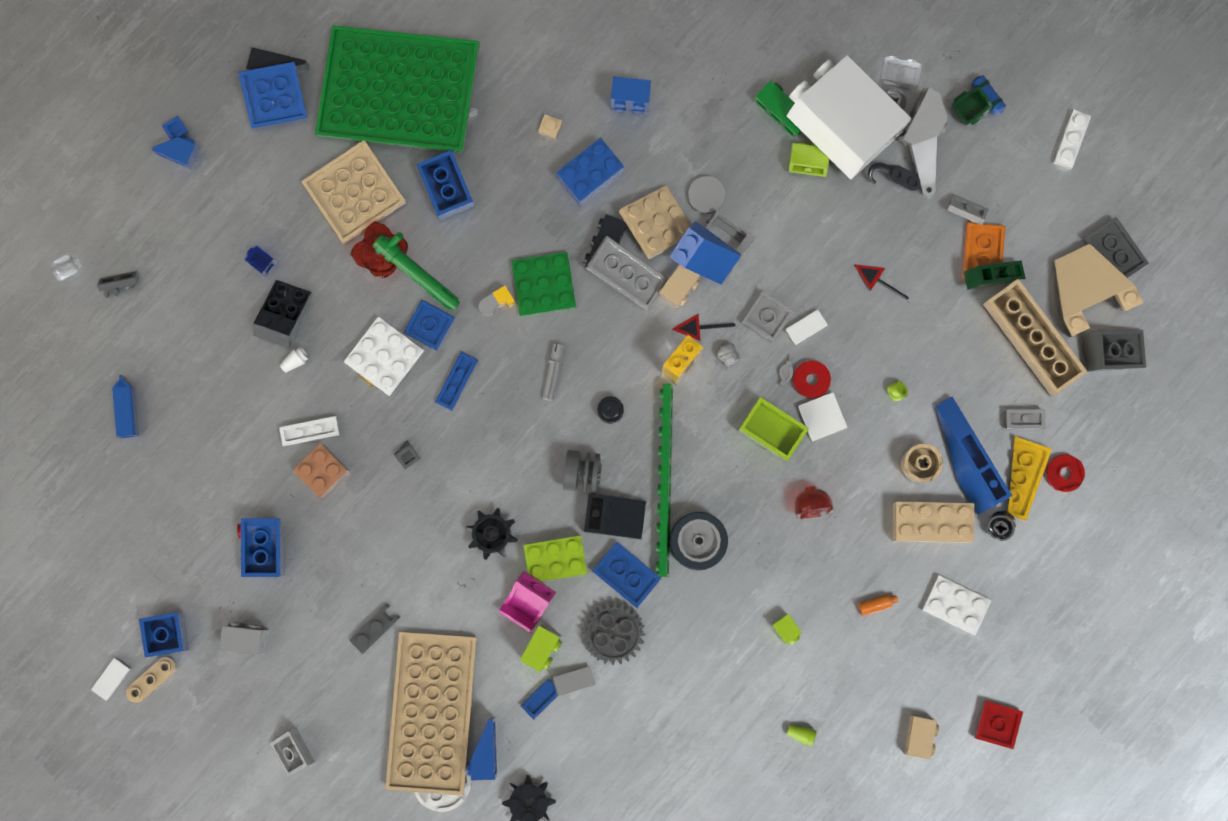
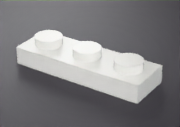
M1077 110L1071 112L1053 162L1054 164L1068 169L1073 168L1091 119L1090 115Z
M336 416L279 427L283 447L340 436Z

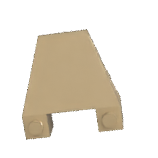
M1091 244L1054 260L1061 320L1069 337L1090 328L1082 310L1114 295L1122 312L1144 303L1136 286Z

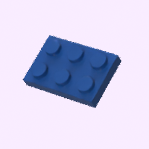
M618 542L612 546L592 571L636 608L639 607L661 580L657 574Z

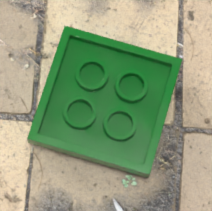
M568 252L511 260L520 317L576 309Z

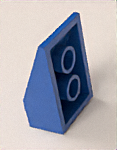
M695 221L687 229L669 257L684 268L722 284L742 254Z
M241 518V577L283 576L284 551L281 518Z
M491 717L488 720L469 764H467V776H471V781L495 780L497 777L495 717Z

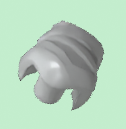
M721 344L717 357L720 361H723L725 366L729 367L740 360L734 344Z

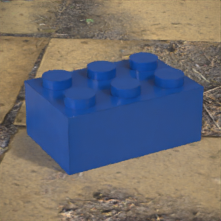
M600 137L558 170L556 175L576 202L582 206L624 172V165Z
M452 150L416 164L440 221L475 207Z

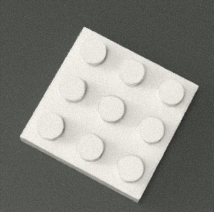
M378 316L345 359L344 363L390 397L425 351Z

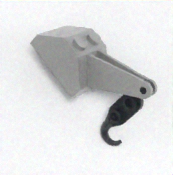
M929 87L922 89L909 115L912 120L897 138V141L909 145L916 174L899 165H886L878 162L872 164L867 172L868 179L873 184H876V181L873 179L872 174L876 169H879L892 182L908 190L916 191L920 189L924 196L929 197L935 194L937 137L940 133L943 134L948 126L946 123L948 117L940 92Z

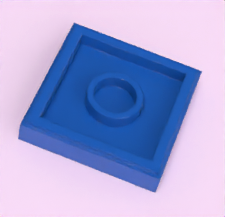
M421 300L403 333L438 351L456 318Z

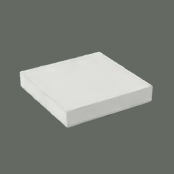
M833 392L797 406L804 425L809 428L807 433L811 442L848 428Z

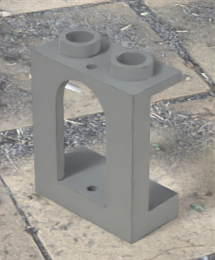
M719 210L716 214L711 213L706 220V223H708L705 227L706 229L719 227L738 240L741 244L736 251L741 253L742 256L754 241L755 237L752 234H746L721 216Z

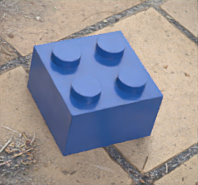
M613 76L611 109L620 113L626 110L640 115L644 114V112L648 113L651 80Z
M183 612L139 619L145 658L189 650Z

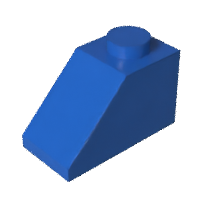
M177 137L153 146L152 151L156 155L191 169L200 148L195 144L196 141L191 138L185 137V139Z

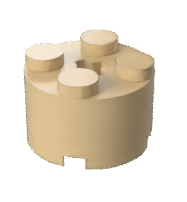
M917 444L909 448L901 460V470L904 475L915 483L932 481L939 476L943 469L942 455L931 444ZM924 460L926 467H920L918 461Z

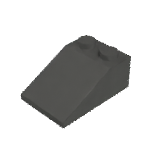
M1143 330L1096 331L1083 334L1087 372L1146 368Z

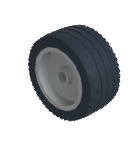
M693 512L683 516L676 522L670 534V548L674 558L682 566L691 570H706L715 566L722 560L727 551V531L722 522L709 513ZM698 537L703 541L700 545L695 542V539Z

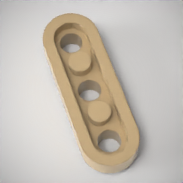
M171 657L159 659L127 688L126 696L128 700L133 703L145 700L176 672V661ZM165 663L168 664V670L166 671L163 669V664ZM150 676L154 679L152 684L148 682ZM135 689L139 692L137 697L133 695Z

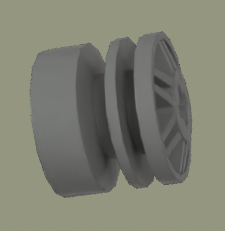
M568 450L563 490L576 491L578 483H582L583 492L586 493L587 484H591V493L596 494L602 471L600 454L595 453V460L592 462L590 461V452L587 453L584 461L581 460L580 451Z

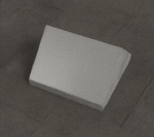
M297 728L270 742L288 777L315 762Z

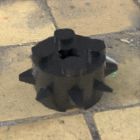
M497 508L493 514L487 515L480 510L477 511L478 520L474 525L466 526V529L472 533L473 539L468 546L469 549L478 547L483 551L484 560H487L491 553H499L501 556L506 557L505 548L509 543L518 541L516 537L511 535V527L515 520H505L502 518L500 508ZM495 529L496 537L489 539L490 536L487 535V532Z
M526 775L524 783L518 786L512 783L509 784L512 794L510 799L502 802V805L510 808L512 814L510 821L550 820L546 811L548 806L556 803V800L548 797L546 792L547 781L539 785L532 782L530 775ZM524 799H533L532 804L534 806L531 807L529 805L527 807L525 805L526 802L524 801Z

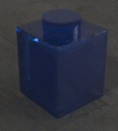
M257 245L247 251L246 258L244 259L265 277L277 264L271 256Z

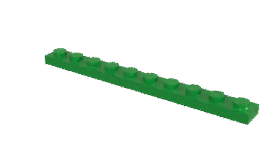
M663 384V388L660 389V400H663V408L659 410V417L662 419V427H659V438H662V446H659L658 455L662 459L661 465H658V476H661V484H658L657 492L658 496H661V502L657 504V515H660V523H657V534H660V542L656 543V553L659 554V561H656V573H659V577H669L673 385Z

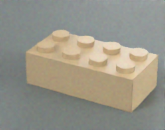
M894 502L893 541L974 542V503Z

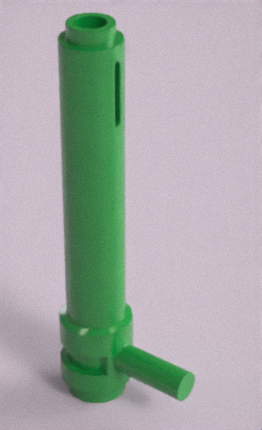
M397 232L392 239L381 234L372 245L375 248L374 251L378 254L381 253L386 261H391L448 310L454 311L460 304L459 298L400 250L401 247L397 244L404 237L403 234Z

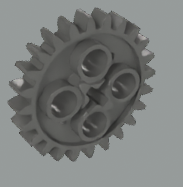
M607 602L605 609L599 605V612L592 610L594 617L587 616L591 622L590 624L584 623L588 630L582 633L587 634L588 637L583 639V641L590 643L586 649H593L590 654L591 656L596 653L598 654L597 661L603 657L604 664L609 659L612 665H614L615 660H618L621 665L622 658L629 662L628 655L631 654L633 657H636L634 650L641 651L637 645L638 643L644 644L640 637L645 636V633L640 632V629H643L645 626L638 624L642 618L636 619L637 611L631 614L630 606L625 610L624 603L619 608L616 602H614L613 607H610ZM607 615L613 618V624L609 627L602 624V618ZM624 621H628L632 625L631 631L627 633L623 632L620 628L621 623ZM601 627L608 630L617 628L618 633L630 636L631 639L627 640L618 636L612 639L610 634L598 631L597 628ZM600 634H604L608 639L607 643L603 646L596 642V638ZM623 640L626 643V648L623 651L616 650V641Z

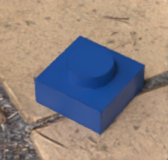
M179 116L162 125L171 140L177 137L182 138L189 133Z

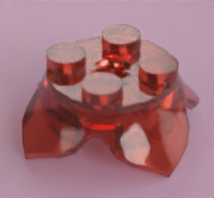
M374 221L366 228L364 239L353 246L350 256L357 265L368 269L374 277L385 279L395 272L397 266L391 261H386L383 255H376L375 248L372 245L381 234L390 239L395 235L391 233L386 225ZM402 238L397 245L401 247L400 250L407 254L408 243Z

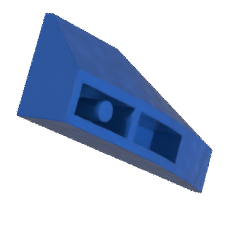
M953 396L936 405L957 480L970 503H974L976 513L979 515L1010 498L1012 494Z

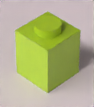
M789 614L784 615L772 624V627L784 644L790 643L792 645L800 639L799 635L802 632Z

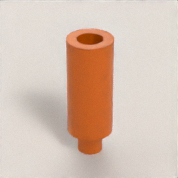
M889 594L860 602L858 605L861 615L866 616L892 608V604L898 603V598L896 595L890 597Z

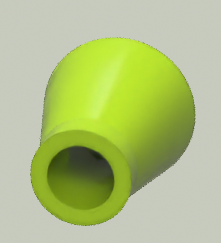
M791 724L787 736L806 746H813L817 731L813 730L812 727Z

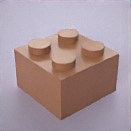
M321 443L293 469L296 475L321 499H324L350 473Z

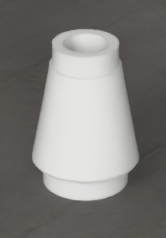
M299 346L289 353L280 363V367L285 373H288L307 363L306 360L309 359V356Z

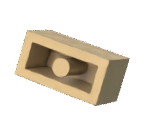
M679 265L660 290L659 296L676 308L679 305L684 306L689 299L688 293L691 289L695 291L701 283L699 281L700 275Z
M911 715L904 754L929 760L931 756H934L936 745L933 744L934 736H937L939 732V725H937L936 720Z

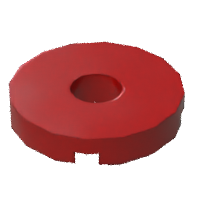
M811 360L803 362L797 367L792 381L798 394L814 399L821 397L827 392L831 384V375L824 364ZM808 375H815L817 383L814 385L808 384L806 380Z
M1062 454L1052 458L1045 470L1048 484L1054 490L1062 493L1078 489L1085 478V468L1082 462L1069 454ZM1063 468H1067L1070 471V476L1067 479H1064L1060 474Z

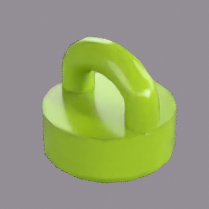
M900 380L893 382L887 387L888 395L894 401L902 400L908 396L907 387Z

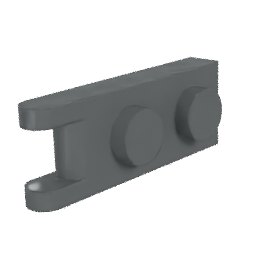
M388 604L349 640L362 654L401 618L397 615L392 620L385 613L390 607Z

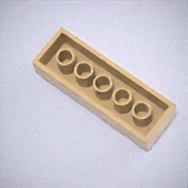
M1019 279L983 304L1051 397L1087 373L1082 363Z

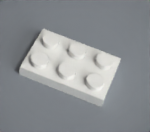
M938 575L922 611L976 636L992 600Z

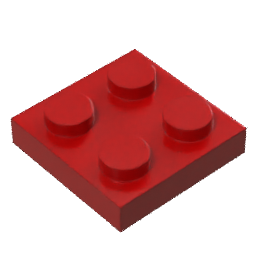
M984 700L974 738L1014 750L1023 711Z

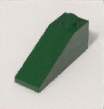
M1022 260L980 265L963 272L967 290L1010 283L1017 279H1026Z

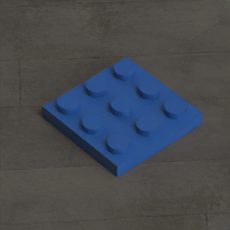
M295 61L238 72L251 129L308 117Z

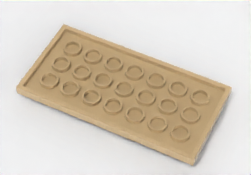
M399 632L385 790L464 796L477 637Z

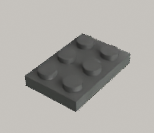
M1117 217L1083 238L1087 245L1091 244L1127 278L1149 264Z

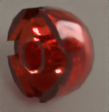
M815 486L804 488V492L796 497L794 503L796 518L800 516V519L821 517V513L825 511L827 515L834 511L833 503L828 493L821 489H816Z

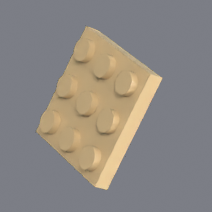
M667 185L621 208L619 211L648 259L677 245L691 226Z

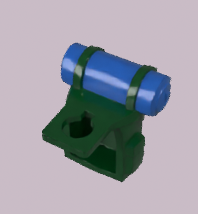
M984 75L976 77L972 81L971 85L973 88L970 91H964L953 99V108L968 127L977 125L985 118L984 115L990 112L993 115H998L1006 108L1003 99L999 97L991 86L990 81Z

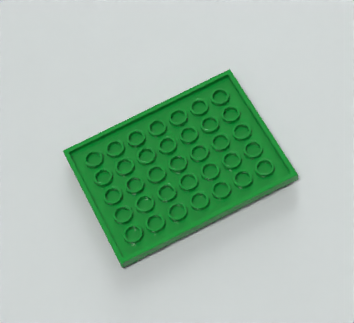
M332 25L315 135L317 137L440 151L452 150V152L464 153L480 42L476 40Z

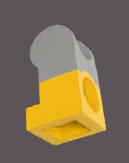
M503 286L482 299L478 304V308L483 316L490 317L505 304L510 308L516 303L506 286Z

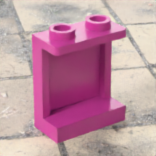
M523 571L513 585V589L506 601L499 609V613L526 631L532 632L556 592Z

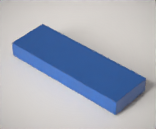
M460 352L435 403L451 411L454 410L478 363L477 359Z

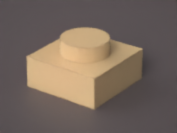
M545 114L538 133L556 140L563 121Z

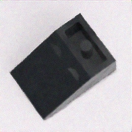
M276 280L253 323V336L290 348L298 332L312 292Z
M589 493L584 533L642 540L646 501Z

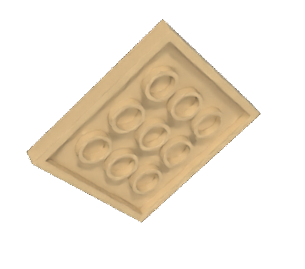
M365 141L360 142L301 181L343 245L406 204L405 199Z

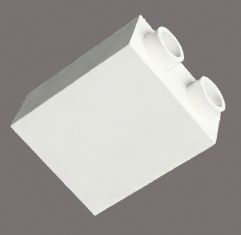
M847 55L836 65L830 59L827 60L813 75L818 80L813 86L803 81L795 88L789 96L795 104L787 114V117L852 180L902 133L912 118Z

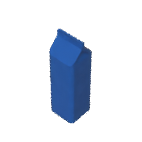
M119 375L120 379L112 388L116 437H139L135 388L126 381V377Z

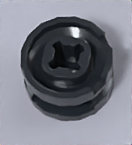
M613 396L603 398L597 407L598 416L607 424L619 422L624 413L621 400Z
M1007 511L995 512L990 517L988 523L990 536L1000 541L1010 539L1016 528L1014 516Z

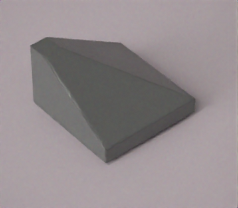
M408 440L394 454L404 469L421 459Z

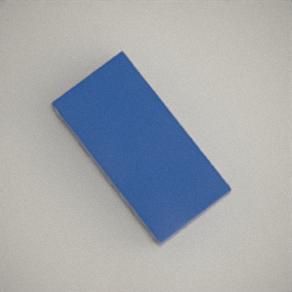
M548 678L521 705L533 720L558 697L552 681Z

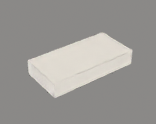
M816 310L785 329V331L796 346L826 328L828 324L819 310Z
M113 658L91 690L104 700L109 701L131 668L119 659Z

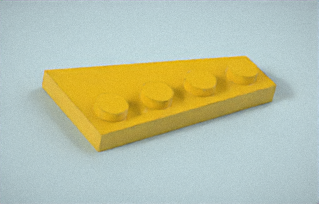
M1017 436L1014 438L1010 493L1012 496L1008 501V512L1014 518L1026 522L1052 449Z

